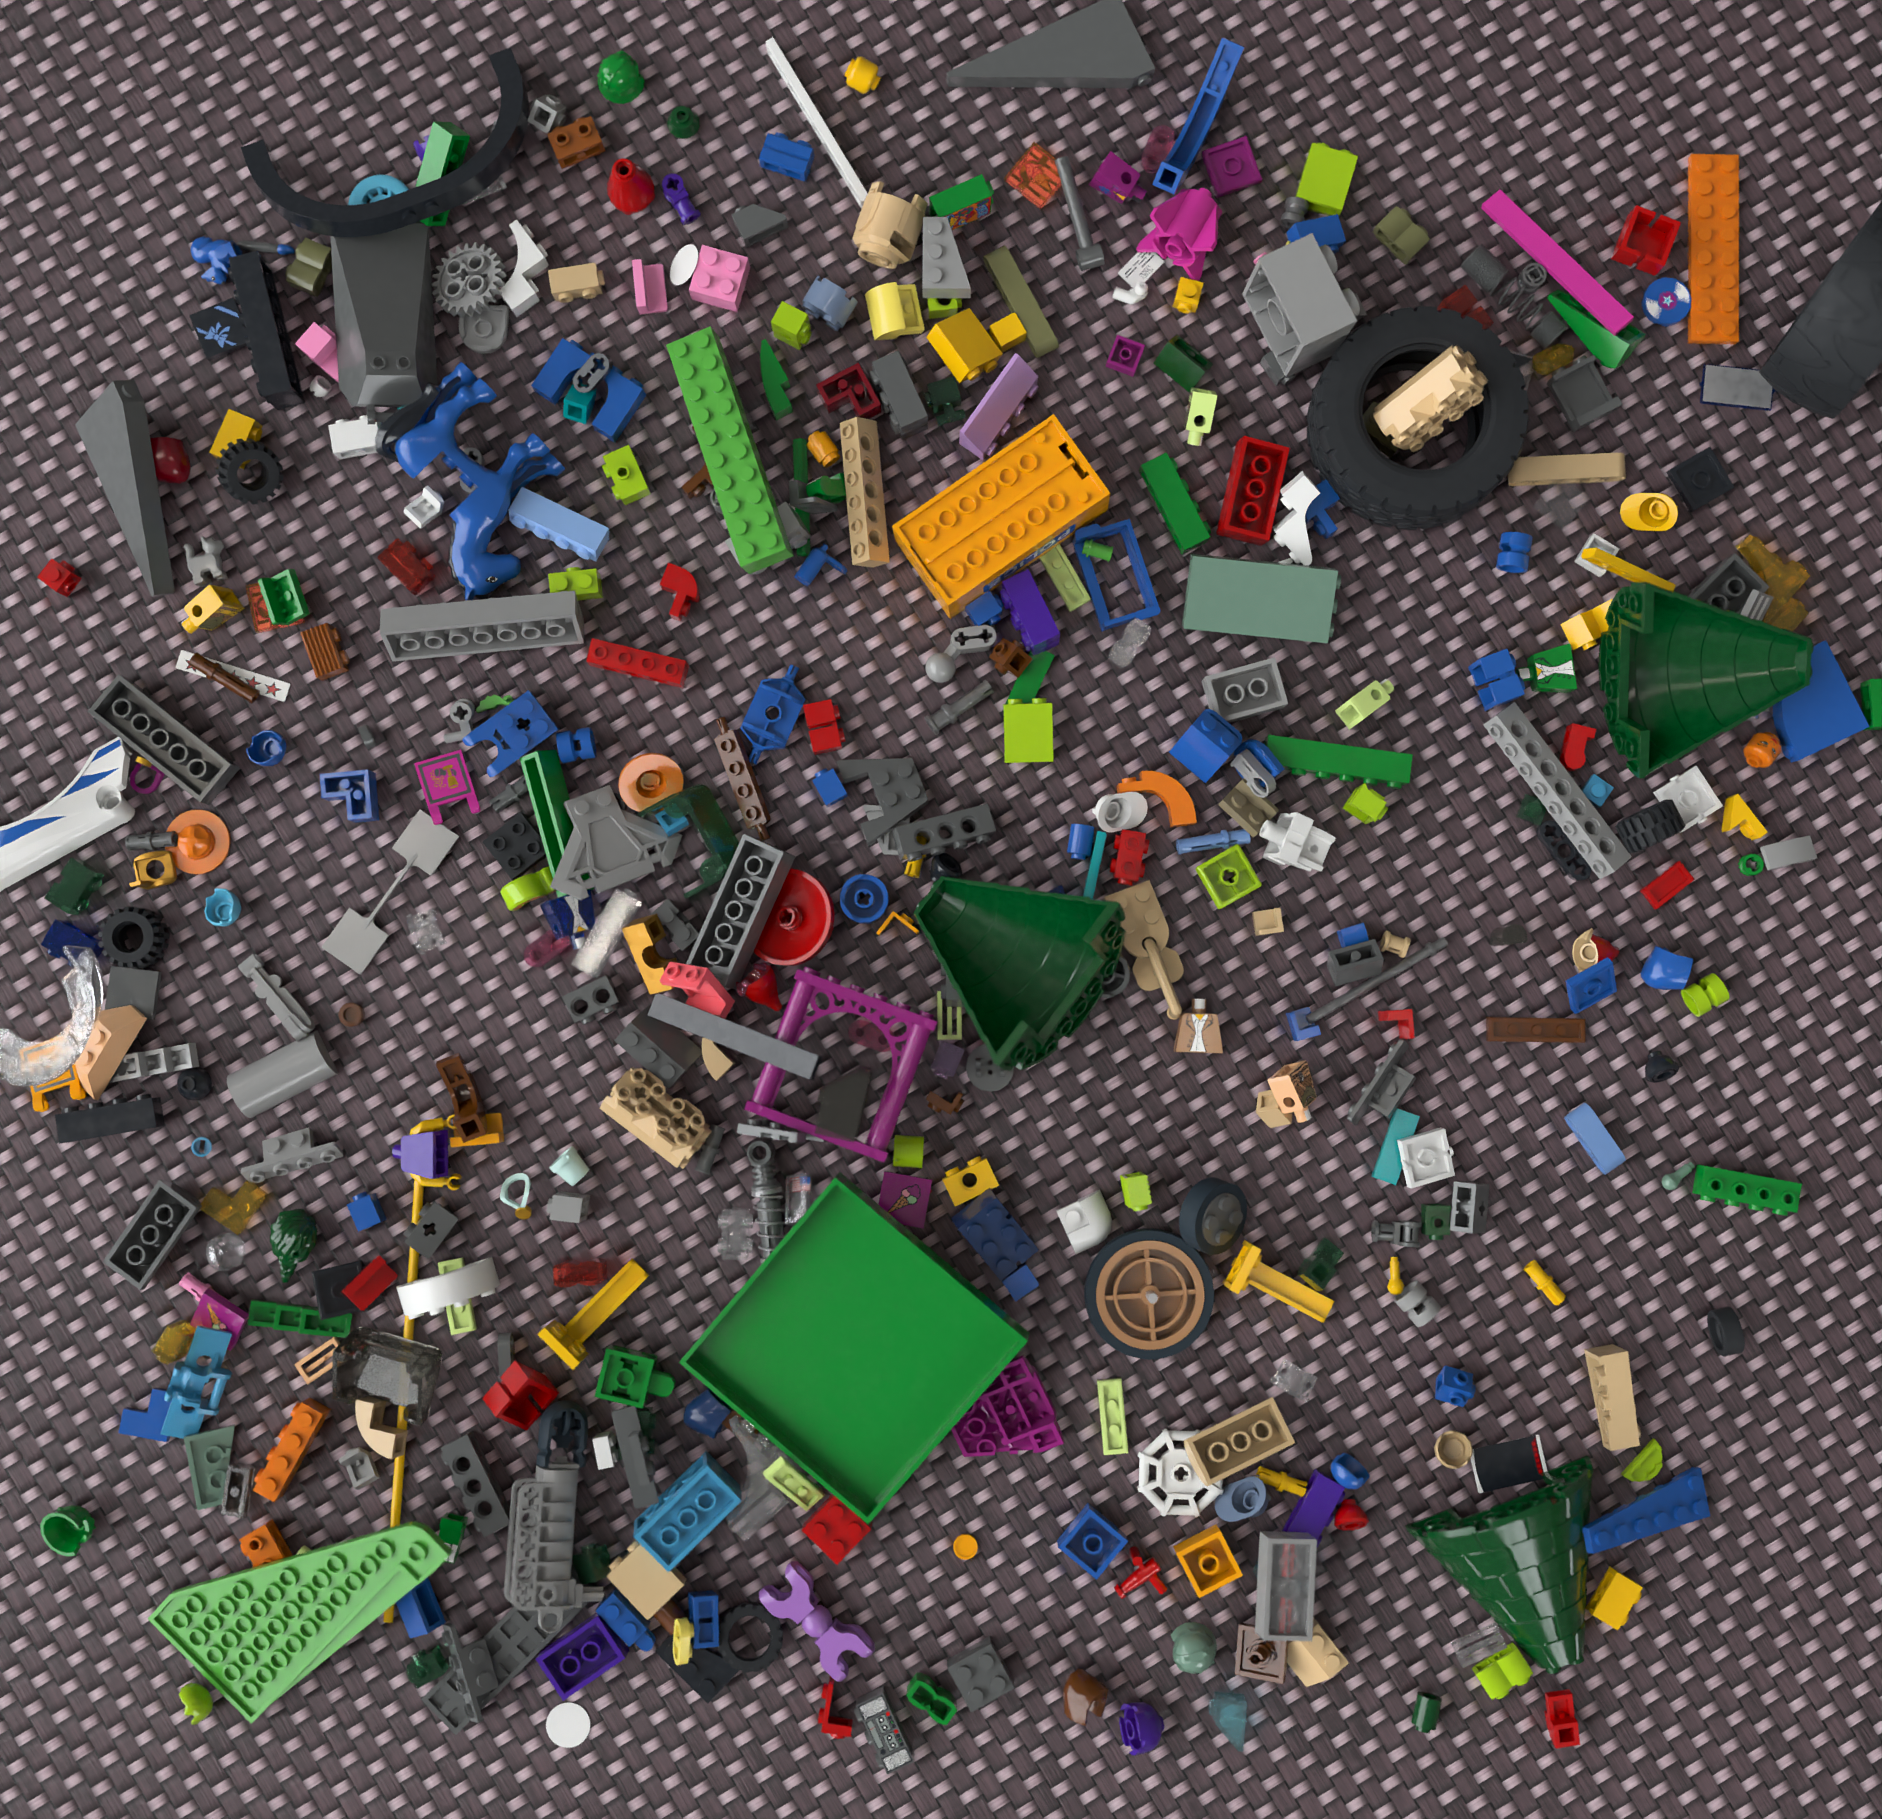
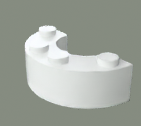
M489 1257L467 1264L456 1270L426 1279L411 1281L396 1286L404 1315L409 1316V1319H414L428 1311L430 1315L445 1311L444 1307L454 1304L455 1308L469 1304V1298L480 1294L481 1297L496 1293L495 1288L500 1285L493 1258Z

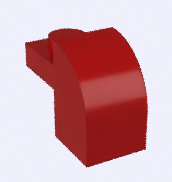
M668 562L660 586L662 590L676 594L669 615L672 619L681 622L682 617H686L690 610L691 603H689V600L699 602L700 591L698 584L689 571Z

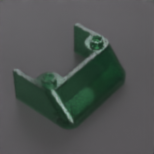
M703 784L694 785L672 794L638 813L642 819H646L662 809L670 817L676 819L690 814L711 852L712 857L706 859L700 866V875L705 883L683 894L685 899H690L723 881L739 841L707 786Z

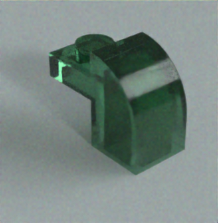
M1322 1238L1311 1255L1305 1258L1297 1275L1316 1291H1321L1337 1270L1334 1267L1344 1252L1328 1239Z

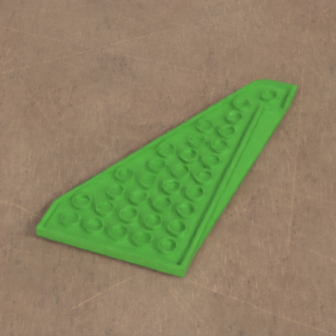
M408 1522L176 1589L149 1616L148 1620L252 1724L268 1706L406 1593L432 1574L448 1558L453 1550L427 1525L420 1522Z

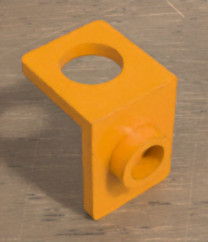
M893 911L876 932L880 936L894 917L915 934H918L919 930L912 926L914 921L906 914L902 913L899 916Z

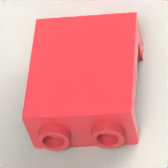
M669 962L660 978L662 985L682 988L688 995L685 1004L726 1019L735 1002L712 972L705 967Z

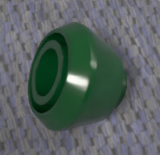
M679 106L670 113L667 125L672 135L680 139H687L697 133L700 120L693 109Z

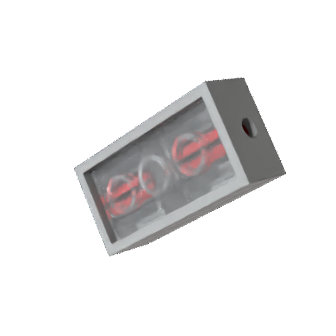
M1260 1531L1255 1632L1263 1640L1312 1641L1317 1539L1308 1532Z

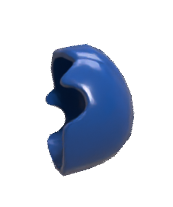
M263 730L256 736H252L251 746L246 748L249 760L260 766H274L280 763L287 747L282 735L273 730Z
M1347 1453L1338 1455L1330 1466L1335 1481L1347 1489H1359L1370 1477L1364 1466Z

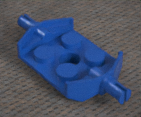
M790 664L785 677H782V679L761 680L740 727L753 744V749L749 756L750 763L757 765L763 751L786 748L785 745L804 703H806V699L794 685V679L799 670L796 666L794 668V665ZM770 707H776L779 709V716L774 720H770L766 717V711Z

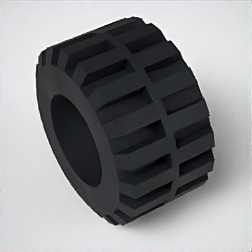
M242 438L237 439L236 444L228 443L229 448L220 451L222 457H217L216 463L219 467H215L216 473L219 475L217 479L223 488L233 498L239 499L245 504L248 501L251 504H258V500L264 503L268 501L266 497L269 495L273 498L276 495L273 491L275 488L280 490L279 480L283 481L284 477L280 472L283 470V467L279 463L277 455L263 443L255 442L249 438L246 441ZM250 459L259 460L262 466L260 476L251 483L239 482L237 472L240 465Z
M1663 800L1619 821L1615 828L1628 853H1636L1676 835L1686 825L1674 801Z
M124 907V909L114 910L115 914H109L106 917L108 922H102L100 927L104 929L103 932L98 934V937H102L99 947L105 948L102 953L105 957H110L109 961L111 963L118 964L120 967L146 968L149 967V964L157 963V957L162 958L165 953L162 950L163 948L168 949L169 945L165 943V939L169 938V933H165L164 930L168 927L166 923H161L162 918L159 915H154L155 912L144 908ZM138 924L143 931L144 939L142 945L136 951L131 952L125 944V934L130 926Z

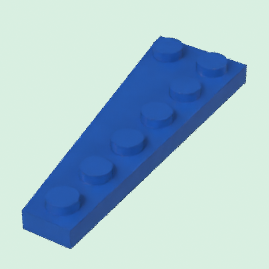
M1692 1467L1671 1478L1672 1481L1667 1484H1660L1653 1488L1654 1491L1638 1496L1634 1502L1622 1505L1613 1512L1607 1513L1583 1526L1586 1551L1594 1554L1709 1517L1710 1511L1701 1468Z

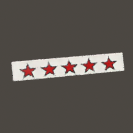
M181 650L176 668L206 677L205 674L189 666V661L194 654ZM206 658L213 663L221 664L224 670L258 689L260 695L285 702L290 687L289 683Z

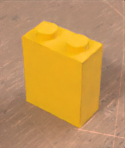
M970 308L936 323L926 337L959 383L967 379L973 381L984 371L986 373L991 372L998 366L997 361L1003 355Z

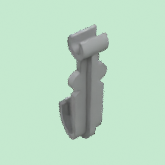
M252 954L238 965V968L246 977H251L258 985L255 989V994L259 998H267L266 1004L296 1041L299 1042L302 1038L308 1037L315 1028L311 1017L287 988L280 987L282 985L281 977L279 975H269L263 968L265 964L257 954Z

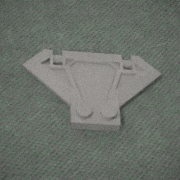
M610 785L565 801L564 806L574 828L550 888L583 900L589 897L587 890L594 887L597 893L606 891L654 872L653 864L659 861L663 868L667 867L673 862L682 835L674 833L668 837L660 825L620 809ZM654 848L656 853L649 855L647 850ZM588 873L589 879L583 881L581 876Z

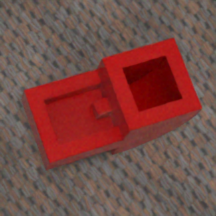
M1566 1689L1545 1692L1547 1709L1544 1711L1545 1719L1554 1747L1563 1748L1580 1745L1578 1721L1574 1715L1571 1691Z

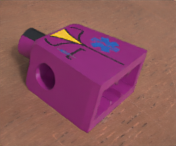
M1111 151L1089 183V186L1118 203H1123L1127 197L1140 203L1147 192L1136 184L1140 173Z

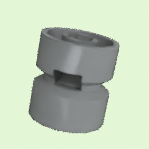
M1415 1280L1405 1286L1401 1294L1396 1295L1394 1302L1402 1311H1408L1409 1319L1417 1327H1421L1437 1315L1441 1306L1432 1296H1426L1427 1290L1418 1280Z

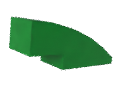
M764 339L761 341L760 351L761 375L769 406L777 421L793 412L792 405L784 392L785 389L790 387V384L770 345Z

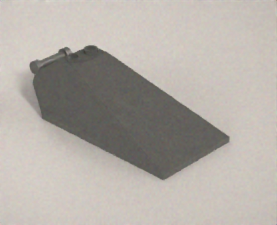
M414 223L387 233L372 236H330L339 390L342 391L352 407H366L367 424L375 425V422H384L394 413L375 412V407H405L421 397L428 383L437 385L429 226L422 223Z

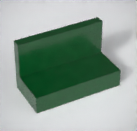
M1178 334L1167 342L1154 361L1157 367L1189 393L1191 387L1194 388L1214 365Z

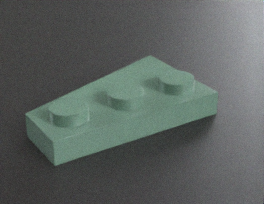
M235 1424L184 1436L197 1510L224 1503Z

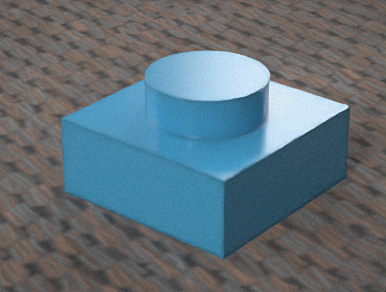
M1593 774L1581 790L1592 805L1600 808L1614 787Z
M676 803L655 815L668 837L689 825L688 820Z

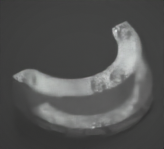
M65 945L62 948L73 964L74 969L61 980L68 995L69 1008L73 1012L72 1020L60 1034L47 1041L32 1042L19 1037L8 1028L0 1029V1078L16 1086L45 1084L64 1074L80 1057L98 1022L103 1002L102 973L91 947Z

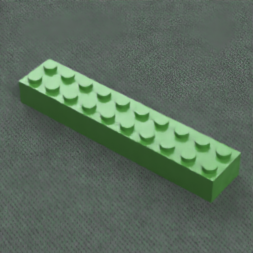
M710 326L667 344L666 346L741 568L748 574L793 557L789 540L719 336Z

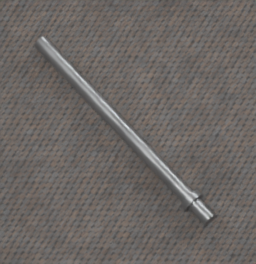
M1442 937L1433 943H1426L1423 949L1306 1015V1019L1312 1024L1426 957L1437 955V951L1448 945L1446 939Z

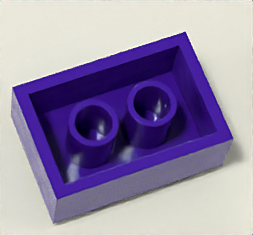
M1029 569L1002 581L1000 599L1005 610L1010 609L1011 623L1016 631L1020 630L1021 643L1025 647V651H1031L1032 655L1035 656L1058 646L1060 632Z
M596 1612L541 1650L536 1657V1661L564 1701L625 1659L629 1648Z

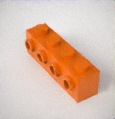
M308 1398L301 1403L298 1402L290 1414L293 1417L290 1424H286L279 1433L278 1437L281 1439L277 1447H272L266 1457L269 1462L265 1469L261 1468L254 1479L256 1485L253 1491L273 1502L283 1497L328 1416L330 1408L312 1398Z
M273 1519L239 1539L241 1550L245 1556H249L253 1564L252 1568L293 1556Z

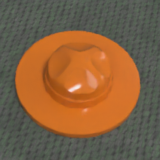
M660 753L642 754L633 758L623 768L618 781L619 793L625 804L631 809L641 813H657L674 804L679 798L683 789V775L678 764L670 757Z
M190 810L184 812L171 822L166 831H175V834L178 835V845L176 847H165V850L173 855L175 866L186 873L205 874L211 872L224 862L229 853L230 834L228 828L221 818L209 811Z

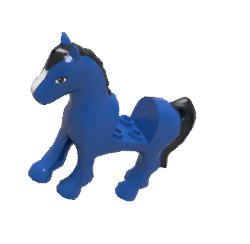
M460 362L451 374L443 378L439 387L433 383H428L419 399L398 409L383 422L377 430L375 449L379 455L398 462L402 469L413 479L441 453L444 456L441 460L451 470L455 467L461 473L459 478L469 488L472 485L475 487L450 513L453 519V531L448 550V564L451 569L452 578L465 591V600H473L474 598L482 600L490 598L501 584L516 578L520 574L521 563L518 557L512 554L495 555L487 552L492 533L504 520L512 500L518 494L521 487H525L537 477L542 475L558 476L566 469L550 453V449L534 433L527 438L525 443H514L509 448L508 455L497 472L485 468L459 448L454 436V427L460 415L466 409L480 402L490 403L497 397L496 393L482 379H478L465 364ZM458 391L457 395L450 400V398ZM393 443H395V452L390 448ZM534 456L543 457L542 460H527ZM524 462L523 466H522V467L520 468V470L516 473V471H517V469L519 468V466Z

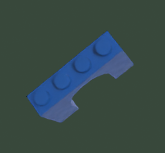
M562 338L532 383L533 390L556 405L568 385L573 381L575 374L594 353L591 352L589 355L582 350L583 347L576 341L571 340L568 342ZM597 359L598 366L594 369L595 372L599 368L605 369L602 363L603 360ZM615 366L612 367L610 373L603 379L608 385V397L592 422L595 431L616 443L646 397L642 388L643 385L634 378L628 380L622 376L623 372Z

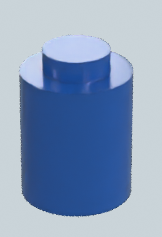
M1071 824L1067 853L1071 854L1072 859L1085 860L1086 856H1091L1095 827Z

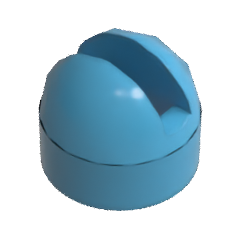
M198 1137L192 1142L191 1150L196 1156L203 1157L211 1152L212 1143L206 1137ZM201 1140L205 1141L204 1152H199Z

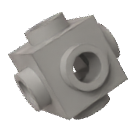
M548 94L535 98L530 106V115L527 121L535 125L540 131L550 133L554 128L563 126L566 119L564 113L567 107L561 104L560 99Z

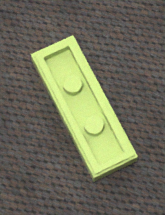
M1060 544L1039 558L1069 612L1091 601L1089 594Z
M463 1257L438 1262L440 1275L465 1266ZM471 1298L468 1299L469 1304L456 1308L454 1304L446 1306L451 1335L477 1329Z
M1122 1379L1097 1380L1103 1454L1128 1453Z
M782 1456L763 1472L768 1481L805 1511H808L825 1496L821 1488Z

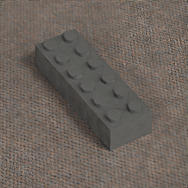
M120 674L116 676L88 710L93 717L201 803L210 805L240 769L239 766L132 680Z
M743 834L686 964L708 968L723 987L737 990L795 856L760 839Z

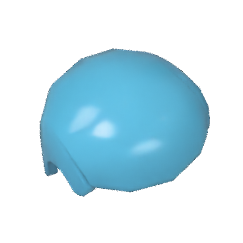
M216 888L212 896L206 897V907L204 910L206 919L214 926H229L240 915V900L233 892L223 888Z

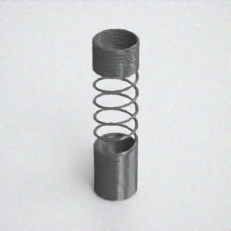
M1483 244L1479 245L1461 264L1462 270L1466 271L1486 293L1490 291L1489 296L1496 295L1509 285L1498 302L1499 305L1506 303L1520 292L1507 310V313L1510 314L1528 301L1519 313L1516 322L1522 321L1538 309L1526 325L1525 331L1532 329L1540 323L1533 330L1531 336L1544 349L1548 348L1567 328L1564 322L1560 321L1559 317L1553 314V311L1547 313L1528 328L1544 303H1540L1519 319L1535 297V294L1529 296L1510 311L1525 290L1526 285L1501 302L1517 280V277L1511 279L1492 294L1509 269L1497 257L1493 256L1492 252L1488 251Z

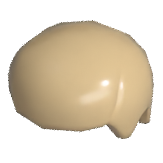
M1458 1431L1444 1432L1437 1438L1434 1446L1436 1458L1442 1465L1451 1469H1458L1468 1464L1473 1453L1471 1441L1465 1434Z

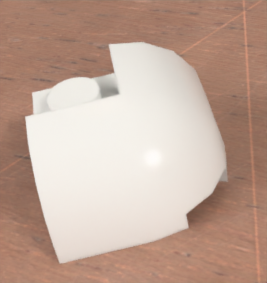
M1100 1190L1056 1210L1075 1254L1100 1244L1111 1231V1214Z

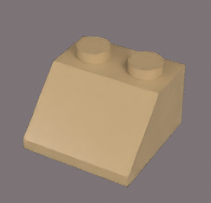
M1314 1617L1312 1641H1288L1287 1663L1306 1687L1332 1678L1349 1664L1344 1654Z

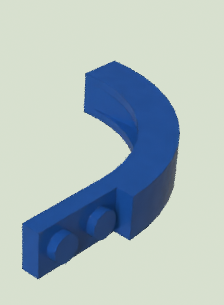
M1224 37L1221 39L1187 121L1171 151L1161 162L1152 185L1175 194L1183 184L1217 117L1226 96V91L1245 49L1244 46Z

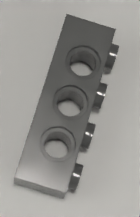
M987 803L895 827L892 834L900 860L908 859V862H913L921 859L922 855L931 853V856H936L944 853L945 849L954 847V850H959L967 847L968 843L977 841V844L988 842L996 832V828ZM962 825H970L973 828V832H965ZM946 830L949 832L950 838L945 839L941 837L939 831ZM916 837H925L927 839L928 844H919L916 840Z
M473 1430L442 1446L441 1458L446 1466L449 1465L453 1473L452 1480L457 1488L460 1487L464 1495L462 1499L467 1510L471 1509L477 1531L482 1532L483 1536L486 1537L509 1525L510 1506ZM461 1457H466L469 1459V1468H465L461 1465ZM471 1479H477L481 1483L480 1490H476L471 1486ZM483 1501H487L491 1504V1512H486L485 1510H483Z

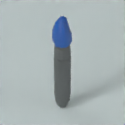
M248 240L237 242L238 247L243 250L278 253L280 255L295 253L293 247L287 244L277 245Z

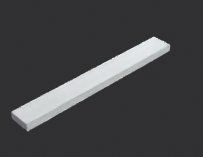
M773 37L766 41L769 57L862 209L868 193Z

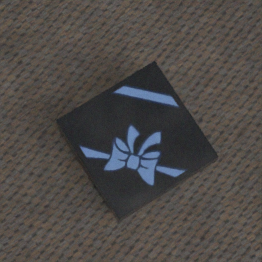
M234 298L189 315L208 361L247 346L245 342V336H248L247 330L241 324L239 317L241 311Z

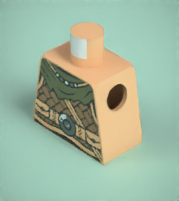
M1307 1060L1284 1065L1267 1081L1281 1112L1284 1114L1294 1112L1298 1123L1305 1122L1312 1118L1308 1106L1316 1099Z

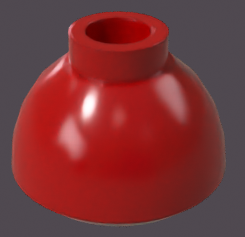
M1354 1499L1343 1500L1334 1518V1526L1339 1530H1357L1369 1523L1367 1514L1360 1506L1356 1505Z

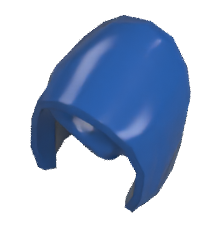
M1655 946L1642 968L1641 978L1648 986L1654 989L1683 990L1691 972L1693 959L1671 953L1665 947Z

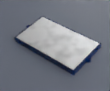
M1704 364L1702 381L1699 383V386H1701L1700 404L1770 411L1775 389L1763 378L1758 369Z

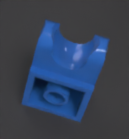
M528 690L466 735L462 741L466 746H474L480 741L490 740L497 746V758L487 767L486 772L491 778L501 773L560 729L534 694ZM521 718L530 720L529 730L519 728V724H521L519 720Z

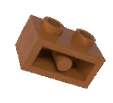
M591 116L587 118L580 117L572 124L565 127H556L547 134L561 169L605 152Z

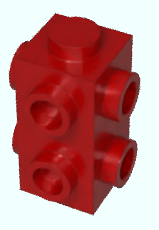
M1122 829L1120 835H1115L1113 849H1117L1116 859H1111L1109 872L1113 873V879H1117L1118 884L1132 886V882L1136 883L1139 881V877L1143 878L1145 863H1141L1142 856L1147 854L1149 840L1145 839L1146 833Z

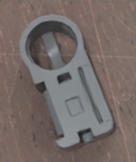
M1248 749L1238 754L1231 762V767L1234 766L1248 781L1246 784L1256 796L1264 798L1275 791L1276 782L1274 777ZM1259 779L1265 783L1267 790L1260 785Z

